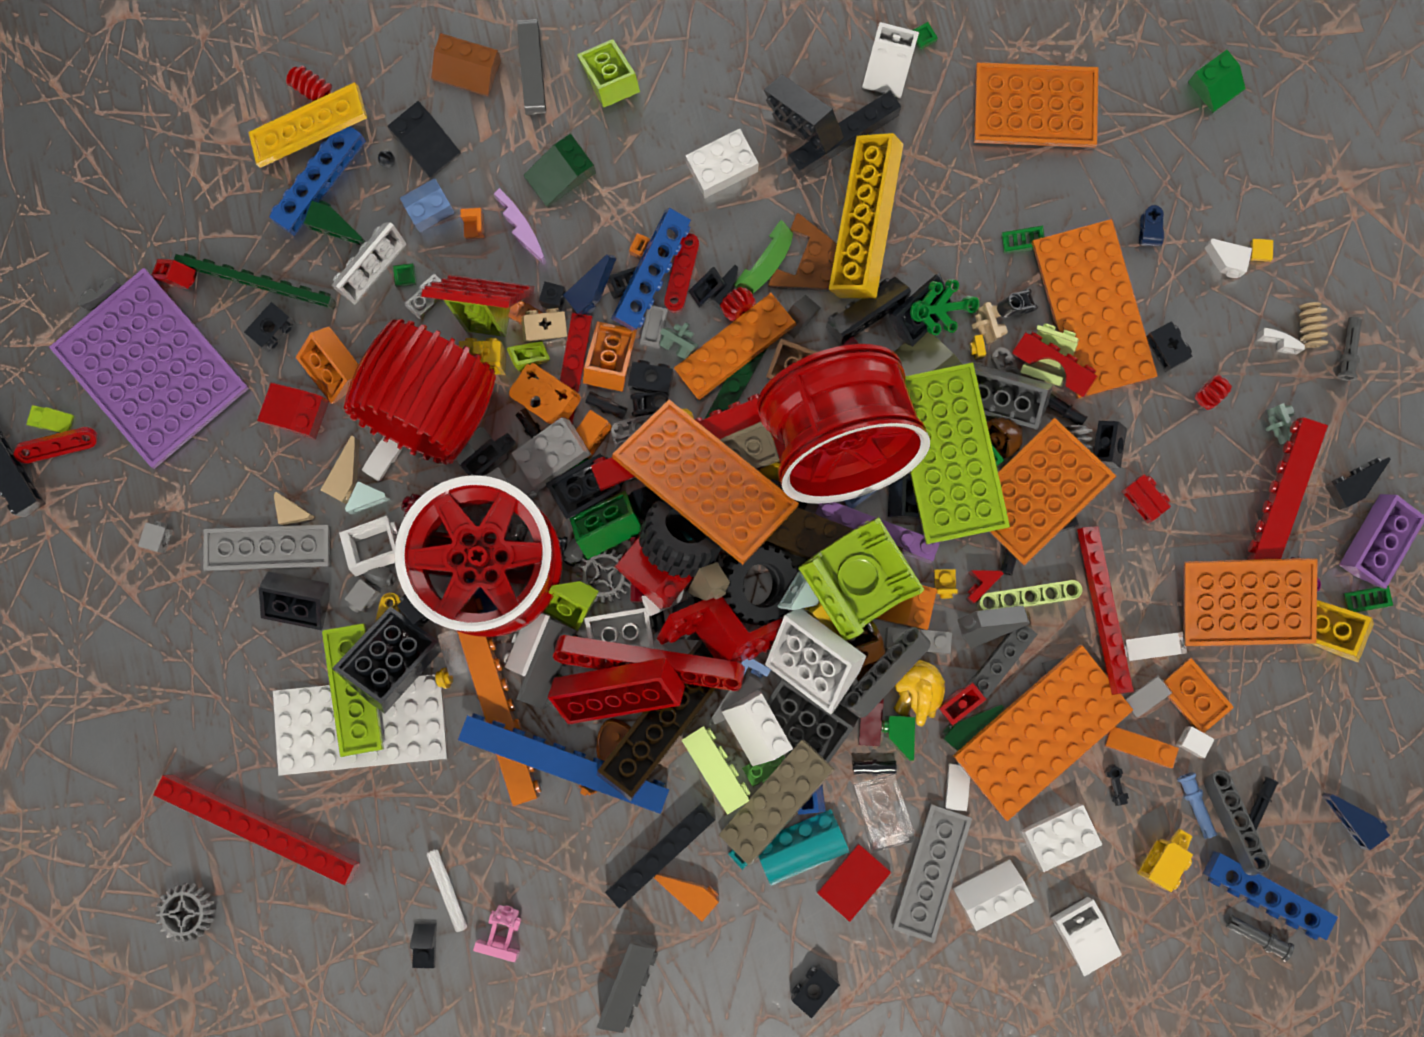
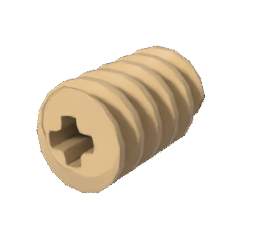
M1312 302L1299 306V310L1302 311L1299 317L1303 319L1300 321V326L1303 327L1300 329V334L1303 335L1300 338V342L1305 345V348H1315L1328 344V341L1322 340V337L1328 336V333L1321 332L1322 329L1327 328V324L1321 323V321L1327 320V316L1321 315V313L1327 311V308L1321 307L1322 303Z

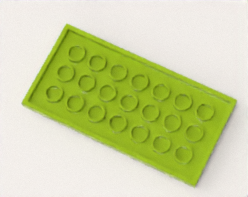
M973 362L905 376V385L917 417L924 423L930 438V447L926 456L910 471L925 544L928 545L1009 528V520Z

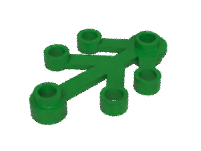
M948 279L945 283L946 290L934 305H930L935 296L943 290L942 283L932 281L929 284V292L922 301H916L912 305L910 310L911 318L917 322L923 321L927 326L929 334L936 336L941 332V325L935 323L929 316L930 314L935 313L944 324L945 331L954 333L958 328V324L946 312L963 309L965 312L975 313L979 309V299L974 296H966L961 301L946 303L952 294L959 289V282L957 280Z

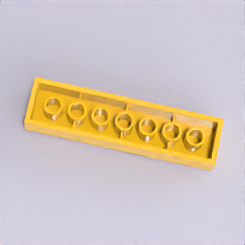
M894 133L856 137L829 290L838 298L877 297L904 145Z

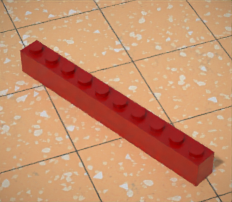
M759 393L748 397V402L741 404L738 401L729 405V409L721 412V409L711 412L709 414L710 417L704 420L701 417L694 420L720 440L761 422L757 410ZM601 457L594 460V465H591L600 491L635 477L612 457L608 459Z
M172 774L162 775L153 796L344 886L352 882L360 865L359 862Z

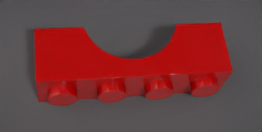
M1032 331L1031 334L1025 332L1012 354L1029 365L1044 359L1060 363L1066 372L1065 386L1085 398L1098 378L1095 375L1096 370L1087 364L1084 367L1077 364L1078 359L1069 353L1066 356L1059 353L1061 348L1050 342L1049 345H1046L1041 341L1043 337Z

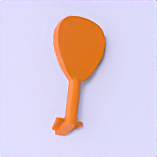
M615 718L606 720L600 727L597 735V758L605 761L631 726ZM579 785V788H581L580 793L584 796L587 794L591 796V794L593 795L597 792L596 790Z

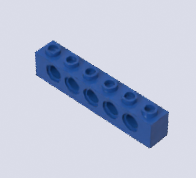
M349 126L330 135L327 140L323 141L317 154L309 159L307 167L297 175L292 187L284 192L280 203L272 208L269 218L282 229L295 236L304 224L311 201L319 203L366 142L362 134ZM339 143H344L343 147L337 148V145ZM327 159H332L331 163L325 164ZM320 174L317 180H312L315 175ZM308 190L305 196L300 197L303 191ZM296 206L293 212L288 213L291 207Z
M671 208L664 211L611 317L612 320L630 330H635L643 325L646 318L643 315L646 309L649 310L655 300L652 297L655 291L658 292L664 282L661 279L664 273L667 274L673 264L670 261L673 255L676 256L680 251L682 245L679 243L682 237L685 238L691 227L688 225L691 220ZM668 229L674 232V239H670L667 236ZM659 247L665 250L664 258L658 254ZM650 265L656 268L655 276L649 273ZM641 283L647 286L646 294L640 291ZM632 301L638 304L637 312L632 311L630 307Z
M1213 851L1202 873L1209 877L1207 881L1217 887H1220L1221 884L1228 888V893L1238 898L1240 895L1246 897V903L1256 908H1259V906L1266 908V914L1276 919L1279 916L1286 919L1285 924L1296 930L1301 927L1306 930L1305 935L1316 941L1318 938L1328 939L1338 918L1334 914L1260 874L1254 876L1246 874L1240 863L1216 851ZM1229 871L1233 872V879L1231 881L1226 879V874ZM1251 881L1253 884L1252 890L1247 892L1246 884ZM1268 892H1271L1272 899L1266 902L1265 896ZM1290 902L1291 910L1286 913L1285 905ZM1310 913L1311 920L1306 924L1304 918L1306 914Z

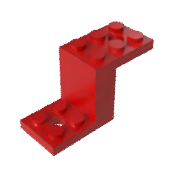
M723 597L718 599L712 598L702 600L670 614L657 640L661 645L667 642L673 643L685 634L688 636L696 631L714 658L742 663L746 659H754L763 651L767 653L771 650L783 620L780 618L749 633Z

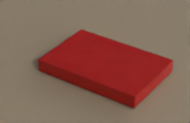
M858 843L817 891V894L850 922L892 872Z

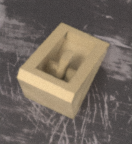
M275 492L273 495L278 524L288 526L314 520L315 516L282 494Z

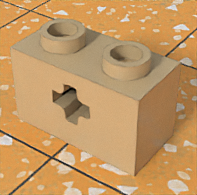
M558 308L547 309L546 313L538 314V310L526 311V315L521 317L524 342L567 337L565 312H559ZM543 320L544 323H548V326L545 328V330L543 326H539V323H541Z

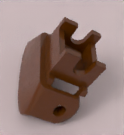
M873 620L862 628L864 631L859 636H856L853 642L846 640L866 655L861 670L855 678L858 682L886 653L882 636Z

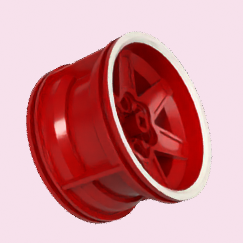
M852 344L826 349L809 355L775 375L765 385L757 400V410L761 423L766 430L771 432L781 464L778 475L782 488L787 496L800 502L832 503L872 493L890 485L912 471L924 459L930 447V438L926 427L917 417L905 385V372L900 358L894 351L883 346Z
M463 476L450 479L431 488L409 509L397 535L395 566L399 582L407 598L419 612L433 622L471 636H503L516 632L532 623L549 606L554 597L549 594L550 588L553 585H559L562 574L563 559L560 541L549 519L521 490L505 481L492 477ZM478 504L492 505L480 526H476L462 509ZM513 512L525 522L532 535L533 542L505 541ZM443 522L452 539V543L429 547L434 533ZM490 534L496 535V541L493 544H487L486 541ZM469 535H474L475 538L472 545L465 544V539ZM501 552H507V560L502 563L499 562L498 555ZM458 554H463V563L456 565L455 557ZM480 554H483V555L481 556L482 561L479 562V561L477 560V559H478V556H479ZM534 564L533 573L527 586L516 598L506 571ZM428 570L453 573L443 598L439 596L433 587ZM491 571H496L497 579L489 582L487 579L488 574ZM474 572L476 575L475 580L472 583H467V574ZM480 587L498 608V610L488 613H466L461 611Z

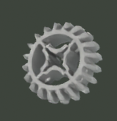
M607 549L603 551V554L593 556L589 560L583 557L582 561L586 563L585 566L578 564V568L583 570V572L576 573V576L583 578L578 581L592 587L606 584L610 589L609 592H598L595 603L599 597H601L602 604H605L607 597L609 602L613 603L612 596L614 595L620 600L621 596L618 593L620 591L624 594L627 593L623 588L624 585L631 587V583L626 581L627 578L623 574H621L620 583L615 587L612 578L618 570L614 566L605 568L598 561L610 559L617 563L623 554L619 553L615 557V549H612L610 554H608ZM594 565L596 575L588 582V571ZM599 567L605 572L609 571L607 576L610 584L604 579L600 580L602 575Z
M183 883L182 886L177 884L174 886V889L170 888L166 891L167 895L164 894L160 897L163 902L157 903L156 906L161 911L156 912L154 915L160 916V920L156 921V924L162 923L163 927L160 931L164 932L167 930V938L173 936V941L177 942L181 939L182 943H185L188 939L190 941L196 940L197 936L201 937L204 935L203 930L207 931L210 929L208 923L214 921L210 914L215 913L216 910L210 909L214 901L208 902L207 900L211 894L203 895L205 888L201 887L197 890V884H192L191 886L189 883ZM181 895L178 907L171 910L174 901ZM192 899L196 901L198 907L194 906ZM185 909V911L187 910L188 913L191 914L186 916V914L184 915L183 912L180 911ZM199 916V920L193 929H190V924H192L193 917ZM172 918H175L177 920L178 926L175 924Z

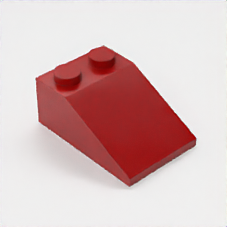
M270 383L257 421L316 440L329 401L323 396Z
M639 535L614 567L659 609L670 607L693 577L688 575L687 578H681L679 575L671 576L664 570L663 572L658 570V566L652 565L648 561L649 557H645L643 554V547L639 543Z

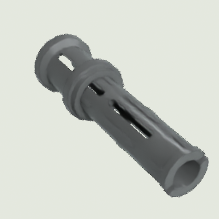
M1360 317L1348 318L1345 351L1340 357L1342 365L1341 372L1338 373V378L1341 380L1354 381L1358 378L1356 369L1357 363L1360 362V358L1357 355L1362 318Z
M1234 915L1228 918V920L1236 923V925L1227 921V928L1262 945L1266 952H1273L1280 956L1284 962H1287L1292 956L1294 944L1283 942L1275 934L1270 933L1268 935Z

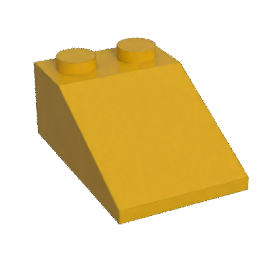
M1317 600L1316 643H1312V645L1359 663L1374 625L1372 617Z

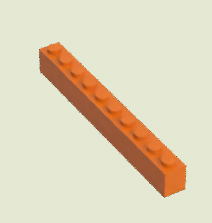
M473 595L461 611L481 613L480 610H483L481 599ZM458 632L486 722L492 724L494 720L505 724L504 729L512 731L513 728L522 730L519 719H515L513 713L516 710L512 698L509 699L507 694L509 690L506 678H502L500 672L503 670L499 658L496 659L494 650H496L494 639ZM497 755L512 805L516 806L537 799L540 796L539 792L542 790L538 779H534L533 772L535 768Z

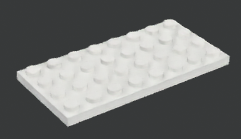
M435 675L419 676L385 714L378 709L384 750L340 757L330 685L273 691L278 776L448 759L443 687H438Z

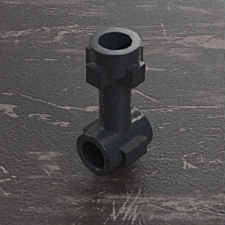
M1111 764L1106 768L1105 776L1111 778L1115 794L1111 796L1112 802L1115 803V806L1128 804V793H1123L1120 782L1123 771L1121 768L1116 767L1115 764Z

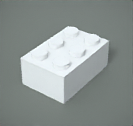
M741 129L685 155L686 165L704 199L758 172L759 163Z
M1078 803L1020 830L1038 869L1042 872L1102 846L1084 805Z

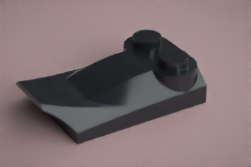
M940 273L930 278L903 304H895L889 311V319L896 333L909 346L913 347L928 332L927 326L923 321L917 322L911 318V307L916 301H922L929 292V284L932 281L940 282L943 285L942 292L935 296L930 305L936 303L946 290L945 282ZM935 313L929 315L935 323L940 321Z
M601 453L546 483L566 520L621 490L623 482L600 491L591 465H594V460L605 457Z

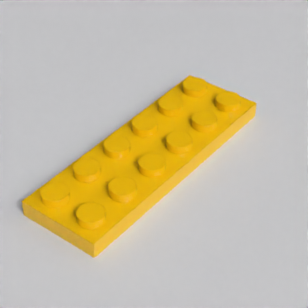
M355 82L249 131L256 164L260 168L367 119L359 86Z

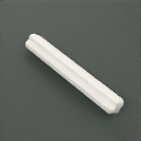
M434 849L427 853V857L456 932H460L467 928V924L438 849Z

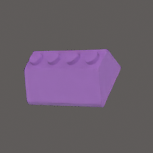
M1380 494L1339 565L1353 576L1386 589L1424 523V515L1398 495Z

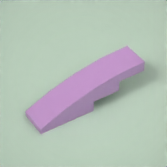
M499 188L494 193V196L506 208L503 215L515 228L512 231L514 238L544 265L546 263L545 257L530 225L516 205Z

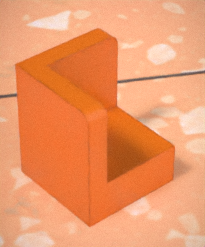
M460 209L461 218L464 222V237L466 239L485 238L484 213L482 209Z

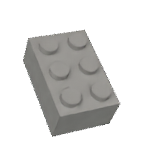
M561 417L512 452V455L532 487L543 489L546 483L564 474L591 455L570 420Z

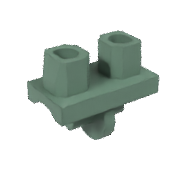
M687 322L683 326L675 324L673 329L679 333L668 327L662 328L660 332L662 337L659 345L670 350L674 342L678 343L680 347L676 355L683 359H686L698 347L697 343L684 337L692 338L694 335L693 332L688 330L690 324Z
M1283 403L1266 410L1271 425L1265 428L1266 432L1273 430L1280 445L1285 444L1292 435L1290 432L1292 425L1290 417L1294 416L1295 413L1292 405L1285 406Z

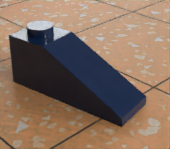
M606 254L563 294L577 314L588 315L596 309L595 305L601 300L617 259L614 255Z
M1324 793L1321 795L1361 849L1370 851L1390 836L1386 830L1387 825L1380 818L1369 814L1334 794Z

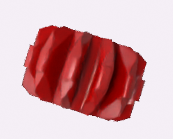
M738 287L723 298L720 307L726 318L730 321H735L752 308L756 302L750 290H747L746 287Z
M1221 375L1213 376L1199 389L1195 399L1206 410L1213 409L1228 396L1232 386L1225 377L1223 378Z

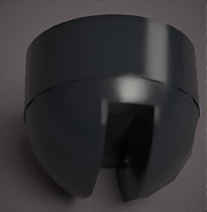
M383 150L378 154V162L382 167L389 168L394 165L395 157L389 150ZM385 155V156L389 157L390 160H387V159L384 158L383 156Z

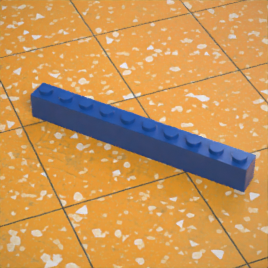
M475 713L472 716L467 715L458 738L459 741L661 814L669 789L664 788L666 783L655 779L652 783L646 781L630 801L597 776L598 769L605 761L595 757L591 761L585 759L586 754L574 750L572 754L566 752V747L560 744L553 743V746L545 744L546 739L534 735L531 739L525 737V732L513 728L512 731L504 729L505 724L493 720L492 724L485 722V717Z

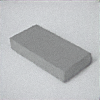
M652 305L649 310L647 309L640 345L660 349L659 343L662 337L660 332L662 328H665L668 308Z
M1157 675L1125 698V700L1132 707V712L1138 718L1172 694V691L1161 677Z

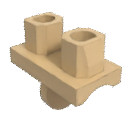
M991 302L984 303L976 311V323L971 326L973 330L979 329L980 335H984L986 344H991L1007 334L1008 331L1004 323L997 324L996 318L1001 316L997 311V305H991Z

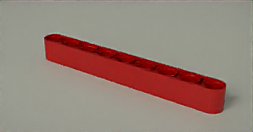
M561 635L558 638L553 653L554 660L559 663L599 670L666 657L683 683L731 691L741 688L745 667L735 661L570 635Z

